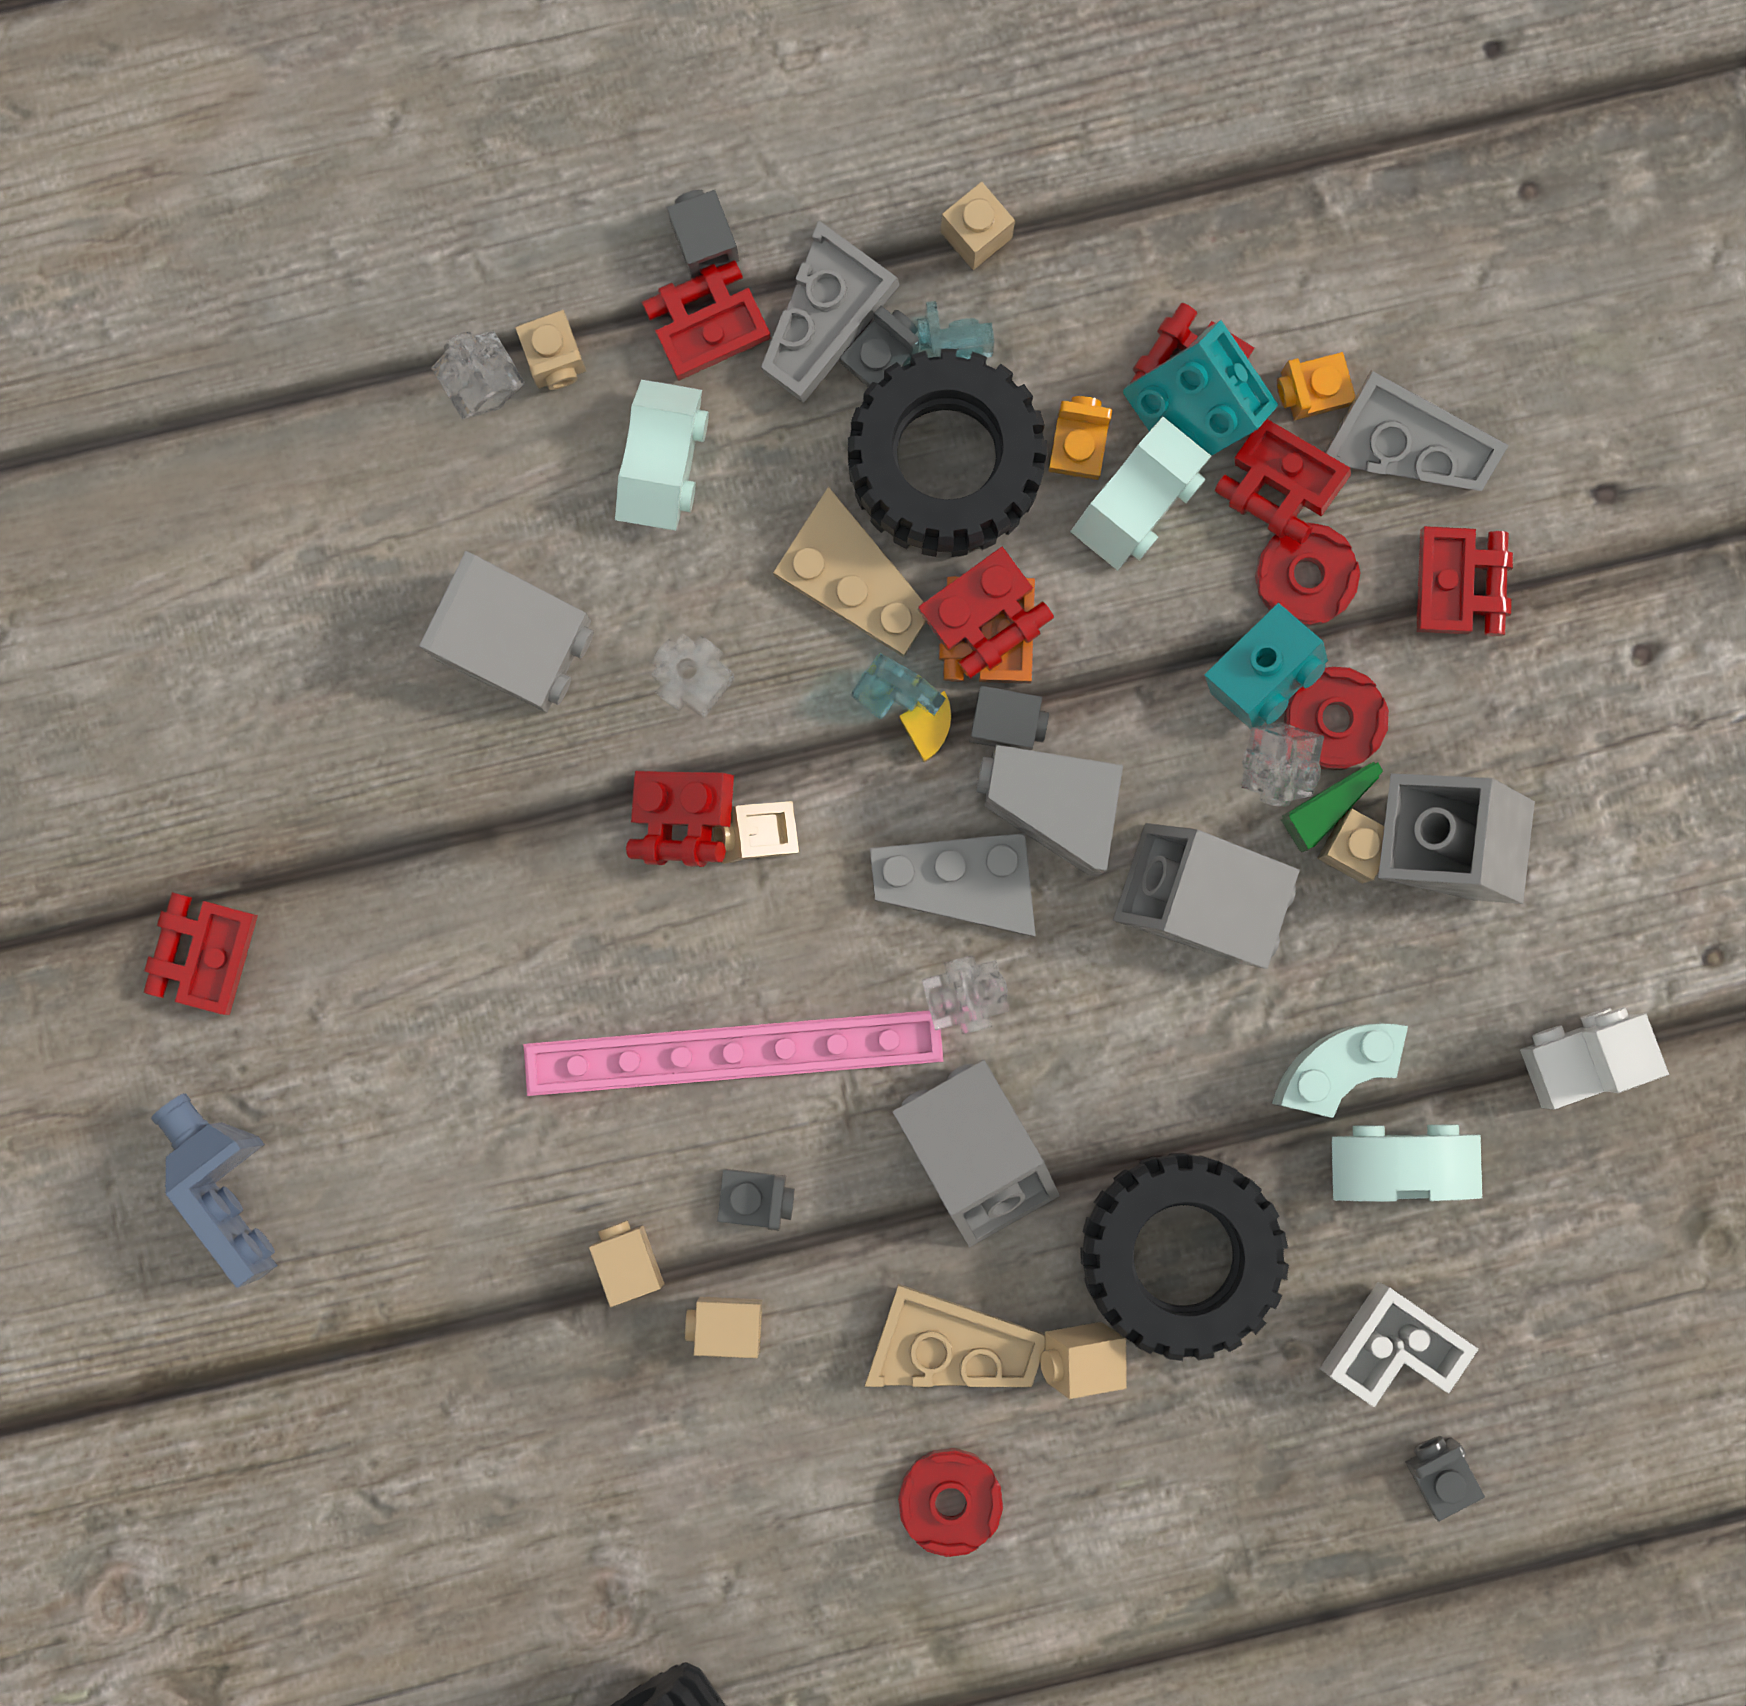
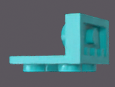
M1222 320L1205 329L1187 349L1133 381L1123 390L1124 396L1149 432L1164 417L1211 456L1257 430L1279 406Z

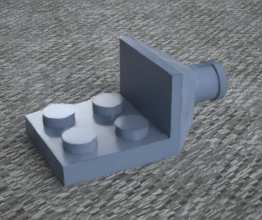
M183 1093L165 1104L151 1117L155 1125L158 1124L167 1136L174 1149L173 1152L166 1156L165 1194L235 1287L239 1288L263 1278L278 1266L271 1257L275 1250L267 1237L259 1229L255 1228L251 1231L239 1214L243 1211V1208L236 1196L224 1186L219 1189L216 1182L265 1144L259 1136L225 1123L209 1124L192 1105L188 1095Z

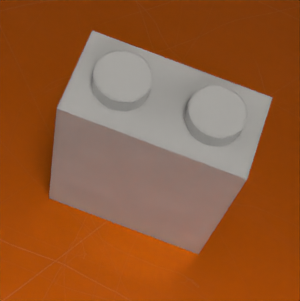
M465 551L419 647L436 661L547 713L552 703L559 705L564 699L572 679L566 673L575 656L581 659L585 655L592 641L594 631L589 629L591 619L587 613Z
M996 745L992 758L983 756L976 793L986 794L985 808L1085 874L1099 877L1107 871L1123 765Z
M1391 774L1378 878L1473 901L1523 904L1535 801L1493 778Z
M1145 823L1113 921L1240 964L1268 969L1271 957L1276 953L1279 946V932L1287 908L1295 897V883L1300 870L1198 829Z
M985 1060L975 1065L965 1064L960 1066L948 1076L947 1081L931 1090L924 1089L911 1094L903 1101L901 1107L892 1111L969 1248L1060 1196L1045 1162Z

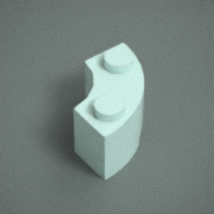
M641 379L631 407L627 443L618 475L615 520L676 531L681 511L691 512L696 482L688 480L695 441L704 442L709 418L708 411L700 410L702 390Z
M1162 417L1090 503L1070 532L1117 571L1131 555L1140 561L1159 537L1152 532V529L1178 498L1187 503L1206 479L1199 474V471L1211 455L1166 418Z
M1397 1024L1354 1025L1333 1031V1033L1319 1039L1310 1047L1304 1049L1288 1067L1277 1087L1272 1104L1333 1118L1341 1099L1357 1084L1376 1077L1397 1078L1408 1026Z
M1459 1124L1427 1125V1134L1385 1135L1384 1125L1353 1126V1136L1332 1137L1333 1200L1397 1201V1199L1429 1198V1201L1480 1199L1482 1198L1481 1135L1459 1134Z

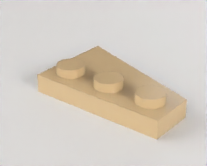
M828 486L773 574L787 585L897 654L905 657L926 624L925 619L918 611V606L923 604L924 601Z
M898 1284L865 1382V1387H884V1385H912L913 1387H1032L1040 1364L1041 1354L1045 1349V1333Z

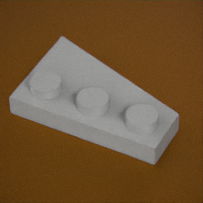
M819 220L812 236L814 241L805 263L802 262L796 276L797 284L787 310L782 312L761 366L766 376L803 403L873 319L874 312L880 306H883L900 286L895 275Z
M1371 370L1324 452L1350 468L1482 491L1509 445Z
M1025 833L870 848L875 901L1008 930L1027 936H1036Z

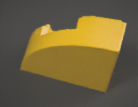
M945 691L899 716L924 763L940 750L949 732L951 709Z

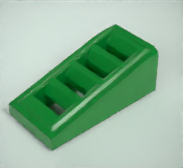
M1372 762L1363 766L1282 815L1283 818L1280 820L1300 852H1305L1315 847L1377 781L1379 775L1383 772L1378 762Z

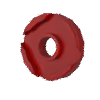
M1307 522L1313 528L1303 544L1298 543L1287 535L1283 538L1275 535L1270 539L1258 557L1255 579L1259 596L1269 611L1277 603H1280L1306 627L1325 624L1346 610L1357 593L1360 568L1358 561L1356 562L1355 554L1351 550L1352 547L1344 536L1329 526ZM1308 561L1318 566L1321 572V581L1318 586L1305 588L1298 584L1294 577V569L1298 563Z
M1349 667L1325 668L1321 677L1308 688L1302 686L1288 699L1289 703L1284 711V729L1291 747L1304 761L1321 769L1345 770L1366 761L1380 748L1388 731L1389 709L1385 698H1382L1380 691L1376 688L1377 685L1367 675ZM1332 704L1340 705L1348 711L1350 723L1344 732H1333L1325 726L1323 712L1327 706Z
M957 1448L934 1450L916 1460L904 1475L898 1495L900 1519L910 1537L927 1552L944 1557L968 1555L978 1549L998 1529L1003 1511L1001 1486L991 1467L974 1453ZM954 1488L963 1493L966 1498V1504L961 1513L956 1516H945L938 1511L935 1501L941 1491Z

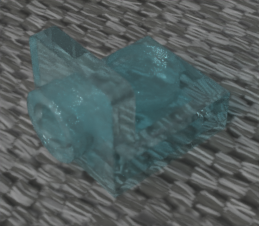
M936 301L926 302L925 318L917 319L920 350L930 349L931 357L941 356V348L957 349L956 357L970 359L972 351L987 357H993L995 342L992 322L979 324L978 319L967 318L951 322L947 329H940Z
M880 652L869 668L862 674L851 694L858 703L879 719L886 715L894 702L909 712H912L917 705L935 716L946 700L922 676Z

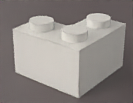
M1625 1007L1616 1010L1607 1008L1581 1017L1583 1027L1566 1033L1562 1025L1532 1035L1533 1045L1520 1049L1541 1108L1555 1110L1602 1092L1619 1093L1669 1075L1647 1015L1628 1014Z
M1377 1282L1319 1369L1375 1407L1403 1364L1445 1392L1450 1393L1479 1349L1390 1287Z

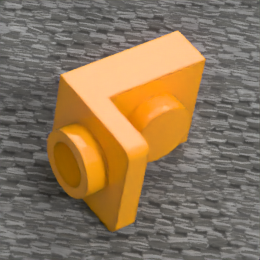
M1343 352L1300 363L1298 358L1289 360L1281 371L1282 377L1277 378V390L1281 404L1284 408H1291L1294 421L1349 407L1356 397Z
M1074 396L1071 402L1061 401L1048 472L1099 480L1112 409L1102 407V401L1086 396Z

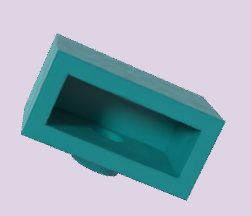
M1277 603L1204 676L1210 693L1247 727L1256 732L1265 722L1271 724L1276 721L1286 710L1289 703L1288 699L1302 686L1308 688L1321 677L1328 659L1323 640L1280 603Z

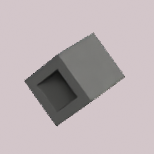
M715 189L706 193L703 190L686 192L676 198L674 205L667 207L670 223L691 278L701 275L700 269L713 263L716 267H719L734 259L736 262L739 261L737 245Z
M980 686L969 742L992 747L1000 745L1032 751L1034 741L1044 743L1048 725L1049 712L1040 710L1042 697Z

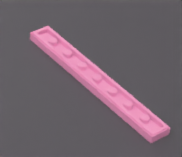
M939 1010L523 1044L527 1096L943 1062Z

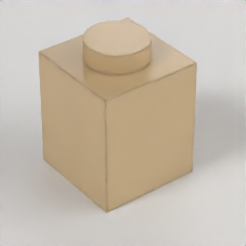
M980 182L942 214L941 233L970 268L974 270L1012 239L1015 220L985 184Z
M1350 809L1334 826L1317 859L1362 884L1373 881L1380 868L1384 826L1356 810Z
M627 1220L598 1231L601 1241L592 1244L589 1249L610 1307L662 1288L664 1282L644 1225L631 1229Z
M699 1297L696 1302V1310L687 1309L685 1341L695 1342L694 1355L758 1358L761 1340L762 1299Z
M1102 1322L1045 1332V1351L1042 1352L1040 1359L1042 1374L1046 1383L1068 1399L1127 1389L1126 1338H1123L1118 1332Z

